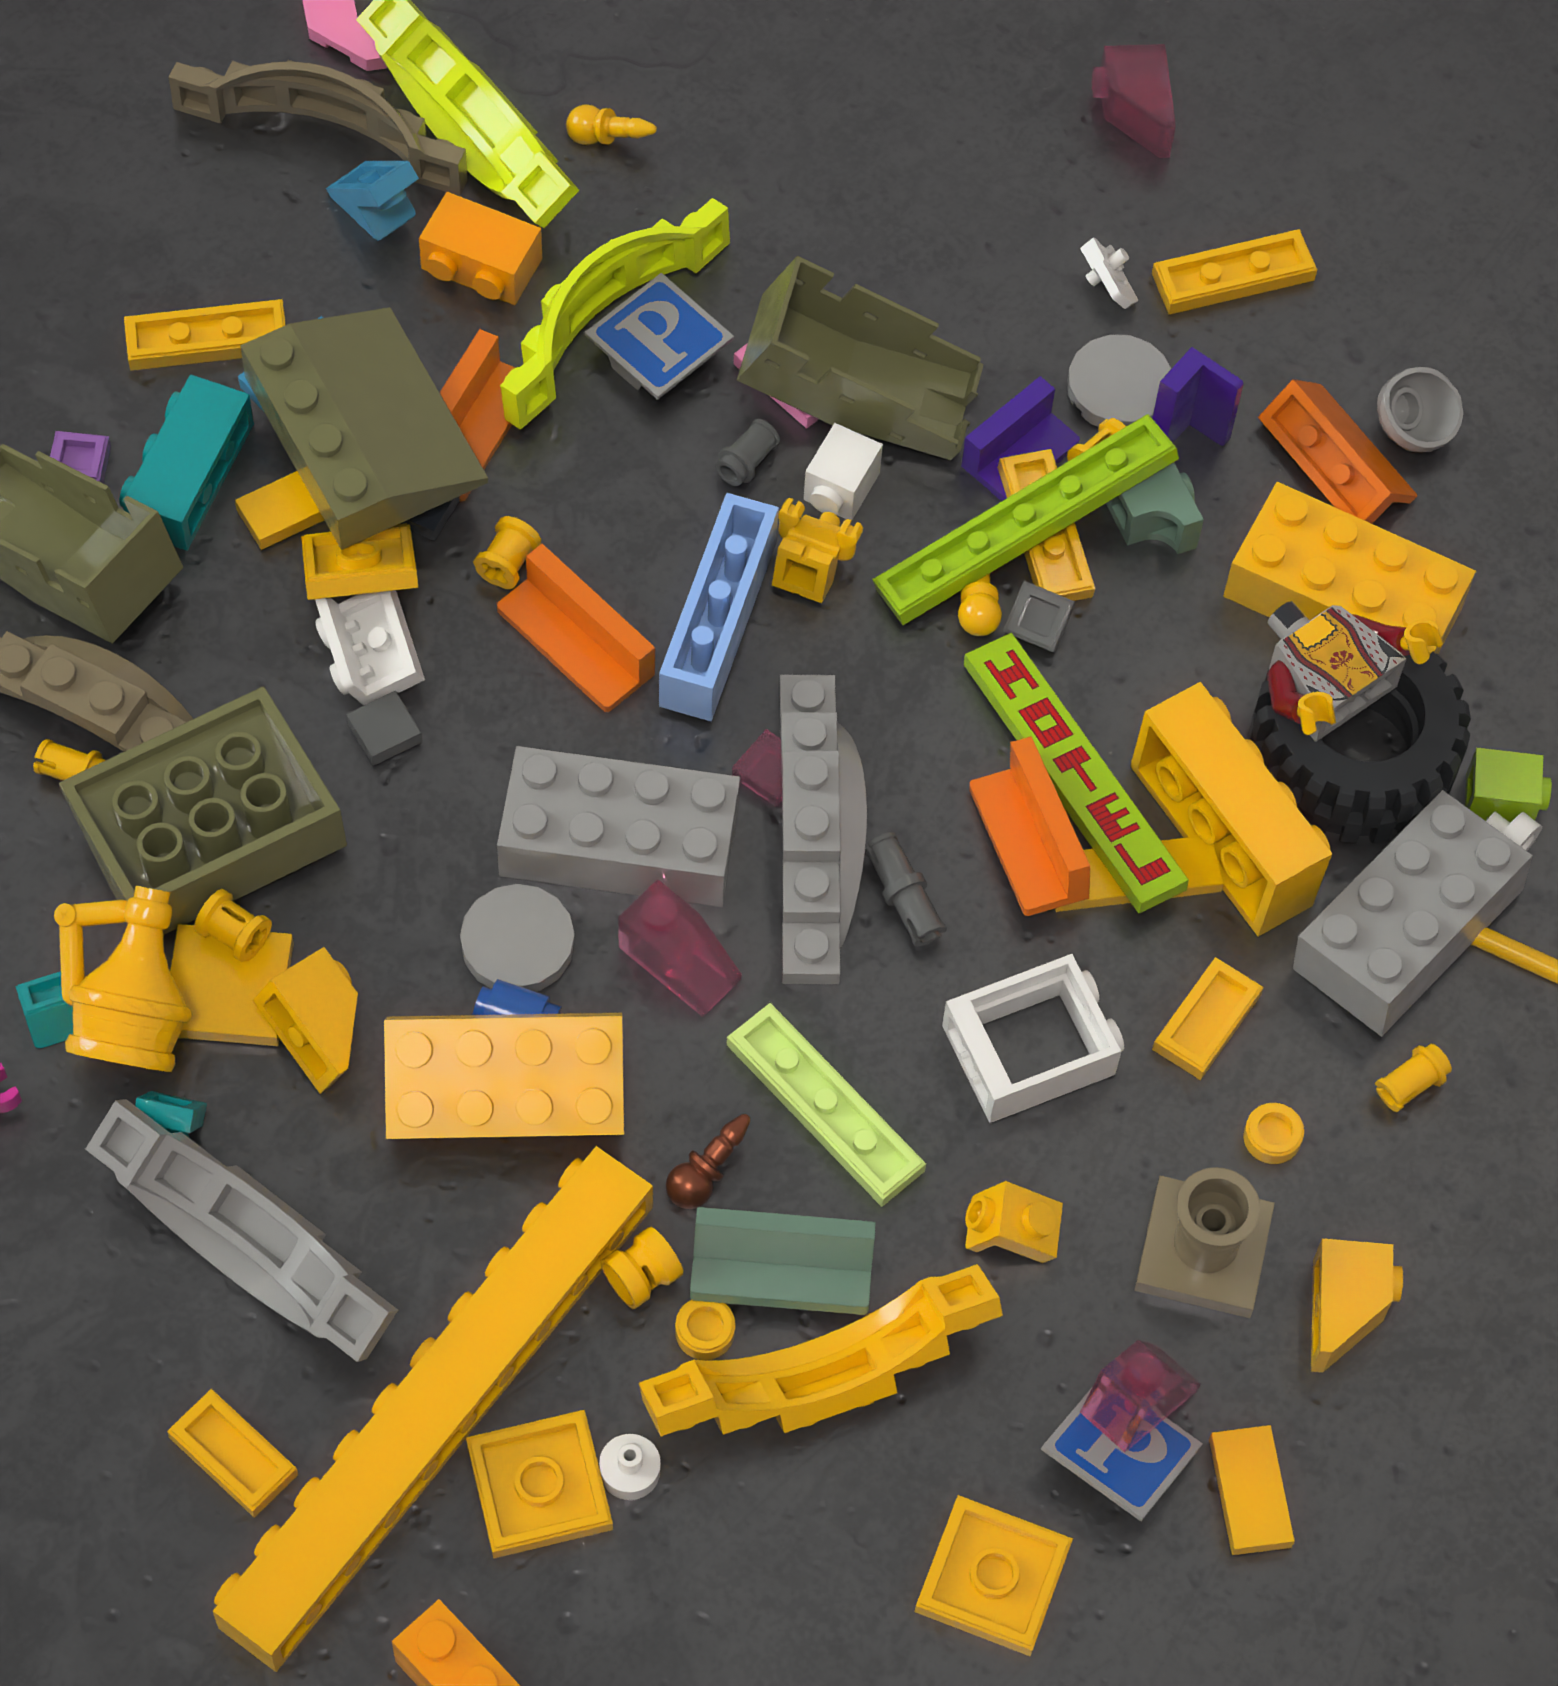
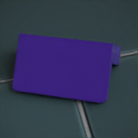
M1191 347L1160 381L1152 419L1172 443L1191 425L1217 444L1224 446L1231 438L1244 383L1240 378Z
M1041 376L965 437L961 467L1000 501L1007 499L997 468L1000 458L1051 449L1057 465L1067 457L1068 450L1074 445L1079 444L1080 437L1052 413L1055 388Z

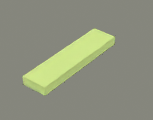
M771 1003L727 1036V1046L881 1207L925 1172L926 1163Z

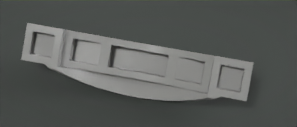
M780 675L782 984H839L840 948L844 944L855 909L864 862L867 829L864 772L856 744L848 731L837 721L835 675Z
M127 1099L115 1100L85 1150L114 1171L117 1181L169 1229L248 1293L315 1337L327 1338L356 1362L366 1360L398 1312V1309L358 1279L362 1271L323 1242L326 1236L323 1231L239 1166L226 1167L182 1132L170 1133Z

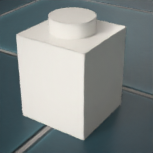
M834 423L806 469L804 500L811 503L822 513L832 512L845 519L853 520L880 474L883 444Z

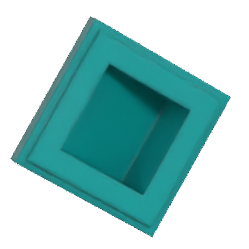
M61 971L15 986L36 1048H44L66 1041L69 1034H73V1006L68 1005L63 1000Z

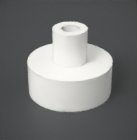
M1494 812L1486 821L1526 851H1528L1542 830V826L1525 812L1520 813L1511 823L1497 812Z
M623 1434L609 1441L602 1450L599 1461L601 1478L604 1487L613 1496L624 1500H636L648 1495L656 1487L660 1478V1455L650 1440L637 1434Z

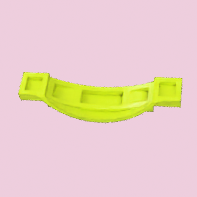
M373 0L356 19L375 41L378 54L421 118H425V124L437 139L447 140L455 146L466 149L467 171L489 190L502 198L516 201L531 220L543 228L578 193L579 189L556 164L558 160L536 136L538 132L484 71L478 65L468 60L442 29L430 22L411 0Z
M712 198L697 212H692L686 216L680 226H674L661 219L652 228L631 232L611 239L608 243L600 246L585 257L561 284L551 287L541 300L543 314L541 325L533 327L521 342L523 365L511 370L504 382L500 384L505 420L521 430L556 399L554 369L578 332L601 310L632 289L651 281L660 273L665 275L686 267L697 273L730 244L728 207Z

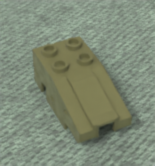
M797 255L762 294L737 381L828 424L834 425L836 423L857 433L952 460L961 451L966 429L970 425L969 421L962 419L966 406L978 396L976 391L984 365L980 362L981 357L933 335L932 333L938 328L939 323L858 284H855L842 298L823 289L833 278L834 273Z
M2 444L0 446V579L34 603L113 644L184 568L159 512L126 496L123 500L129 511L128 513L118 507L109 486L40 451L35 454L38 460L36 461Z

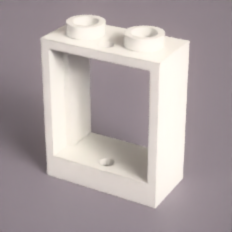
M1073 954L946 1001L942 1027L989 1123L1116 1074L1120 1055L1124 1050L1121 1032L1112 1018L1105 1019L1097 1004L1099 1002V992L1095 980L1088 970L1081 972ZM1060 995L1090 1055L1012 1084L983 1024Z

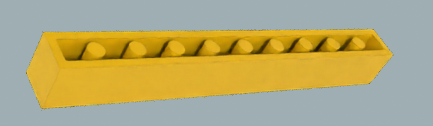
M596 1146L584 1161L576 1158L567 1167L558 1183V1187L561 1189L548 1205L540 1202L533 1208L522 1226L524 1234L511 1249L504 1246L495 1254L485 1271V1276L488 1278L474 1294L467 1291L457 1300L448 1315L447 1320L450 1324L436 1340L433 1337H429L419 1346L410 1361L412 1370L398 1386L395 1383H391L381 1392L372 1407L371 1412L374 1416L360 1433L354 1429L343 1438L334 1452L333 1460L336 1462L321 1480L318 1477H313L305 1484L294 1501L295 1512L282 1527L275 1524L262 1536L254 1550V1555L257 1558L242 1576L237 1572L232 1574L217 1592L214 1603L217 1606L214 1608L213 1614L218 1629L273 1671L277 1672L460 1447L466 1437H468L601 1273L600 1261L613 1251L619 1250L652 1210L653 1185Z

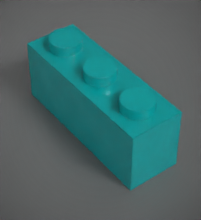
M190 374L181 392L175 391L170 397L165 411V422L159 433H153L148 438L143 450V463L136 476H129L122 487L119 504L123 507V510L129 513L123 500L126 496L159 512L174 547L188 551L254 425L250 394Z

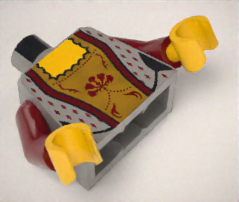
M1292 601L1283 604L1268 620L1269 627L1281 638L1275 645L1269 672L1267 673L1272 709L1278 715L1301 724L1303 733L1310 735L1317 742L1396 688L1406 662L1404 656L1411 654L1415 663L1423 664L1430 658L1427 646H1436L1438 648L1443 646L1436 622L1431 619H1420L1412 622L1407 627L1386 625L1351 614L1342 606L1337 605L1330 606L1309 620Z

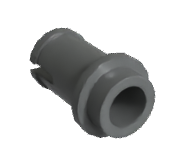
M755 419L750 424L749 429L731 447H724L719 451L718 462L715 467L720 477L733 486L750 482L755 476V468L780 443L778 432L768 422L762 419Z

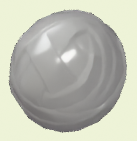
M1429 367L1407 368L1394 375L1383 385L1377 399L1379 422L1383 430L1397 445L1411 452H1431L1444 447L1455 437L1462 424L1464 413L1458 390L1452 385L1448 377L1438 370Z

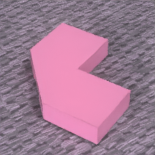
M302 0L309 39L325 48L331 46L350 57V62L366 71L387 68L376 50L375 41L356 20L358 17L354 0Z

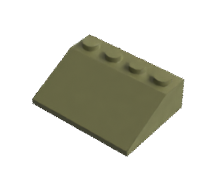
M390 307L290 323L240 345L245 378L341 550L488 483V476Z
M264 686L59 782L60 789L116 900L128 901L129 898L134 897L136 886L171 892L168 904L171 905L173 910L169 927L163 930V935L177 929L178 924L185 925L195 920L204 903L217 890H227L233 894L234 901L347 846L340 808Z

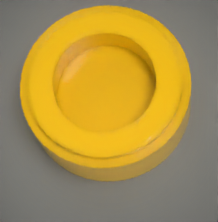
M1266 1103L1258 1106L1249 1115L1243 1133L1244 1143L1250 1154L1259 1161L1267 1164H1281L1292 1159L1299 1151L1304 1137V1125L1300 1116L1292 1108L1280 1103Z
M688 1301L682 1306L676 1317L675 1336L677 1343L687 1355L698 1360H712L722 1356L729 1350L735 1337V1318L731 1309L725 1303Z

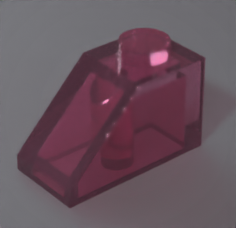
M1165 44L1104 46L1101 67H1093L1092 71L1093 97L1102 98L1104 119L1159 158H1170L1176 123Z
M658 879L618 917L619 948L702 1017L741 980L742 974L703 917Z
M1137 1340L1100 1371L1080 1413L1125 1453L1195 1394L1201 1383L1159 1346Z

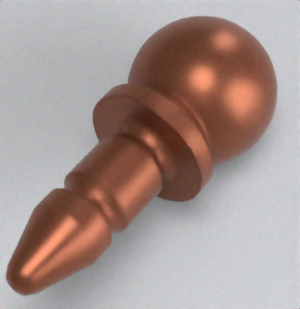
M741 1114L725 1124L720 1130V1135L715 1136L704 1149L703 1155L692 1150L689 1153V1162L681 1163L671 1170L666 1180V1191L668 1197L675 1205L684 1209H695L707 1202L713 1189L712 1181H720L724 1177L717 1167L722 1165L732 1154L733 1147L738 1146L742 1142L750 1124L749 1115Z

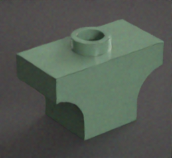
M1174 462L1106 503L1127 546L1144 540H1159L1170 545L1177 554L1195 549L1198 546L1204 519L1194 502L1195 493L1190 478L1185 472L1179 473Z

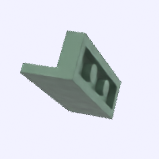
M697 1207L690 1299L704 1302L865 1315L869 1311L876 1222Z

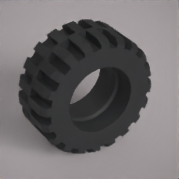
M1434 651L1430 654L1429 660L1423 664L1415 663L1411 654L1404 656L1406 662L1397 687L1367 707L1387 718L1401 733L1407 746V751L1383 761L1371 762L1351 759L1337 753L1321 739L1315 742L1310 735H1305L1301 724L1282 717L1273 711L1266 675L1265 681L1262 682L1252 716L1248 739L1257 745L1263 756L1264 765L1276 781L1283 782L1290 788L1296 799L1297 808L1310 825H1316L1324 834L1326 831L1340 834V842L1357 843L1359 836H1369L1372 843L1390 840L1394 829L1399 834L1442 790L1448 794L1450 793L1468 748L1470 733L1467 728L1471 716L1469 704L1465 700H1461L1464 689L1457 676L1454 674L1446 676L1444 672L1447 663Z

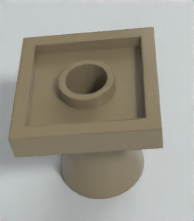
M1213 1167L1202 1169L1189 1176L1185 1181L1159 1176L1134 1291L1251 1318L1275 1203L1259 1199L1255 1188L1245 1177L1226 1168Z

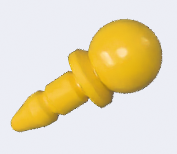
M588 104L574 108L566 120V130L569 137L574 142L582 145H591L597 142L609 145L614 141L615 137L639 139L652 135L657 131V127L654 124L641 118L616 117L615 112L611 108L600 110Z
M990 573L978 581L966 585L961 591V605L958 610L959 623L967 633L973 636L989 635L998 628L1001 622L1002 611L998 603L999 593L997 588L990 584Z

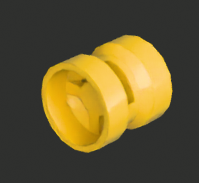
M651 1226L636 1235L633 1245L627 1250H615L600 1261L601 1268L608 1282L621 1300L631 1309H636L649 1300L651 1290L658 1285H670L683 1276V1268L677 1255L665 1238Z

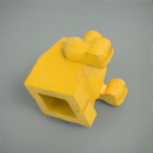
M788 498L778 513V533L783 539L777 550L772 586L822 603L833 584L838 561H848L855 555L856 543L863 532V526L859 522L852 526V520L846 519L841 527H839L840 519L832 512L822 513L819 519L806 514L801 518L805 511L804 504L798 501L794 505L792 504L793 499Z

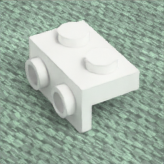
M396 590L358 594L339 604L331 597L315 599L320 618L315 621L316 628L324 644L331 649L335 663L330 665V673L334 683L343 695L350 694L361 704L366 705L395 690L399 693L425 680Z

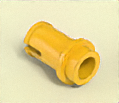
M45 739L41 742L35 754V758L42 759L44 762H34L33 769L37 774L47 775L63 781L106 760L103 759L99 751L92 750L87 754L55 743L53 740Z
M1429 1044L1426 1047L1418 1045L1412 1050V1057L1384 1078H1380L1375 1082L1377 1086L1376 1091L1391 1110L1398 1112L1404 1108L1405 1104L1430 1086L1440 1087L1447 1081L1446 1075L1452 1071L1450 1061L1438 1046L1434 1044Z

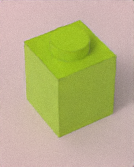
M1476 747L1466 773L1465 807L1485 821L1494 812L1500 814L1510 823L1522 812H1525L1535 820L1539 810L1547 811L1551 797V778L1543 777V755Z

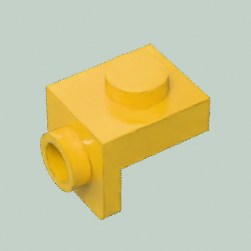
M1008 1181L973 1195L966 1211L965 1223L968 1229L965 1247L974 1252H980L996 1245L1040 1263L1057 1258L1063 1203Z

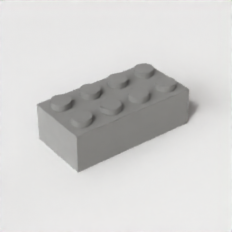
M516 746L497 842L499 877L723 907L739 810L740 777Z
M1442 790L1298 936L1293 970L1382 1037L1474 942L1479 933L1488 927L1524 890L1533 855Z

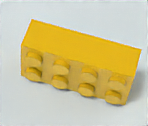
M1276 482L1232 561L1223 597L1269 618L1280 606L1292 601L1309 620L1332 605L1342 606L1351 614L1392 626L1407 627L1414 621L1431 619L1436 622L1444 644L1465 603L1476 570L1280 482ZM1427 646L1429 654L1433 651L1439 654L1442 648Z
M1199 682L1146 710L1130 767L1183 838L1199 836L1207 844H1215L1224 883L1222 890L1255 934L1259 937L1312 907L1332 856L1329 842L1323 831L1316 825H1310L1299 811L1296 799L1290 788L1283 782H1277L1266 768L1263 756L1257 745L1250 739H1244L1236 729L1223 701L1218 697H1212L1203 684Z
M622 1013L391 1016L384 1020L386 1139L624 1135Z

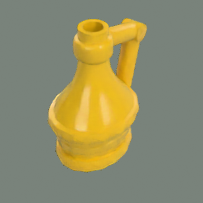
M136 886L134 897L129 898L128 901L64 903L56 908L54 918L57 924H59L62 997L68 1005L73 1006V1034H69L65 1041L66 1052L129 1066L172 1072L176 1064L175 1055L172 1054L173 1048L184 1023H188L192 1015L190 1008L185 1005L180 990L170 974L164 954L163 930L169 927L173 911L171 905L168 904L171 892ZM127 922L128 925L123 937L108 960L85 977L83 926Z

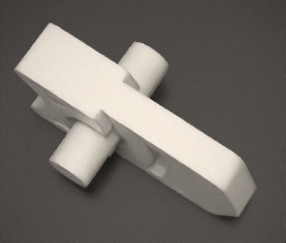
M1094 237L1084 244L1080 249L1092 271L1086 274L1089 283L1096 286L1102 281L1112 299L1124 309L1130 308L1138 302L1137 296L1122 271L1124 268L1123 264L1129 260L1125 250L1120 248L1115 251L1112 245L1105 248Z

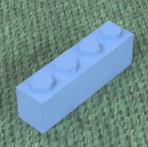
M726 493L659 672V707L712 722L777 543L779 507Z

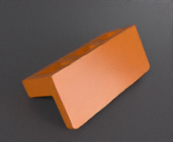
M479 329L441 389L440 395L483 470H485L512 426L504 417L500 384L504 382L506 376L515 367L500 361L499 337ZM471 491L461 495L460 502L465 501Z
M1292 379L1258 416L1260 421L1335 508L1373 524L1393 502L1410 504L1418 496L1321 384Z
M540 544L526 556L527 579L498 601L497 612L604 712L612 711L655 675V647L545 545Z
M1032 736L1010 742V769L971 780L970 793L1023 914L1031 916L1089 899L1090 864Z

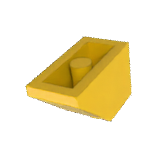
M322 947L272 978L253 999L255 1005L319 1094L329 1089L348 1069L358 997L357 991L352 986L348 971L340 962L331 957L325 947Z
M1322 1238L1313 1259L1311 1372L1323 1373L1384 1321L1392 1302H1400L1403 1289L1402 1266H1393V1244Z

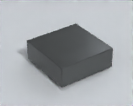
M1024 581L1003 632L1007 634L1012 632L1019 639L1055 653L1076 602Z
M396 690L346 714L348 726L373 766L422 743V733Z

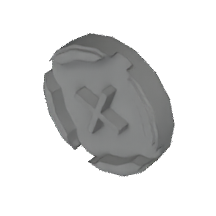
M1106 335L1089 341L1076 352L1068 371V397L1072 405L1075 403L1076 407L1082 411L1081 416L1094 426L1099 427L1100 423L1110 418H1115L1125 426H1128L1146 414H1149L1151 418L1153 417L1160 381L1171 370V367L1164 354L1147 341L1131 335Z
M513 884L494 888L478 898L464 916L460 933L465 965L478 982L490 989L493 988L494 983L499 979L535 992L541 991L562 976L571 963L574 950L575 933L569 912L557 897L539 887Z

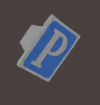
M662 273L585 331V336L608 355L612 368L636 390L643 386L657 400L734 340V335Z
M1103 1374L1044 1443L1041 1450L1142 1522L1199 1451L1203 1443L1106 1374Z

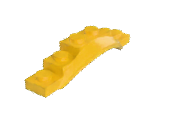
M978 1264L942 1277H928L920 1280L896 1299L867 1316L810 1341L752 1357L730 1360L694 1359L685 1362L676 1370L639 1382L642 1400L660 1436L678 1430L689 1429L698 1423L712 1418L715 1419L723 1435L738 1429L749 1428L758 1422L772 1417H776L783 1432L787 1433L801 1427L811 1426L820 1420L848 1410L867 1406L874 1401L896 1394L897 1388L894 1374L921 1367L930 1361L950 1355L947 1335L961 1330L972 1329L981 1323L1003 1316L1000 1297Z

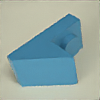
M364 161L328 186L326 190L330 197L374 239L382 240L416 215L415 209L404 189L419 178L409 161Z

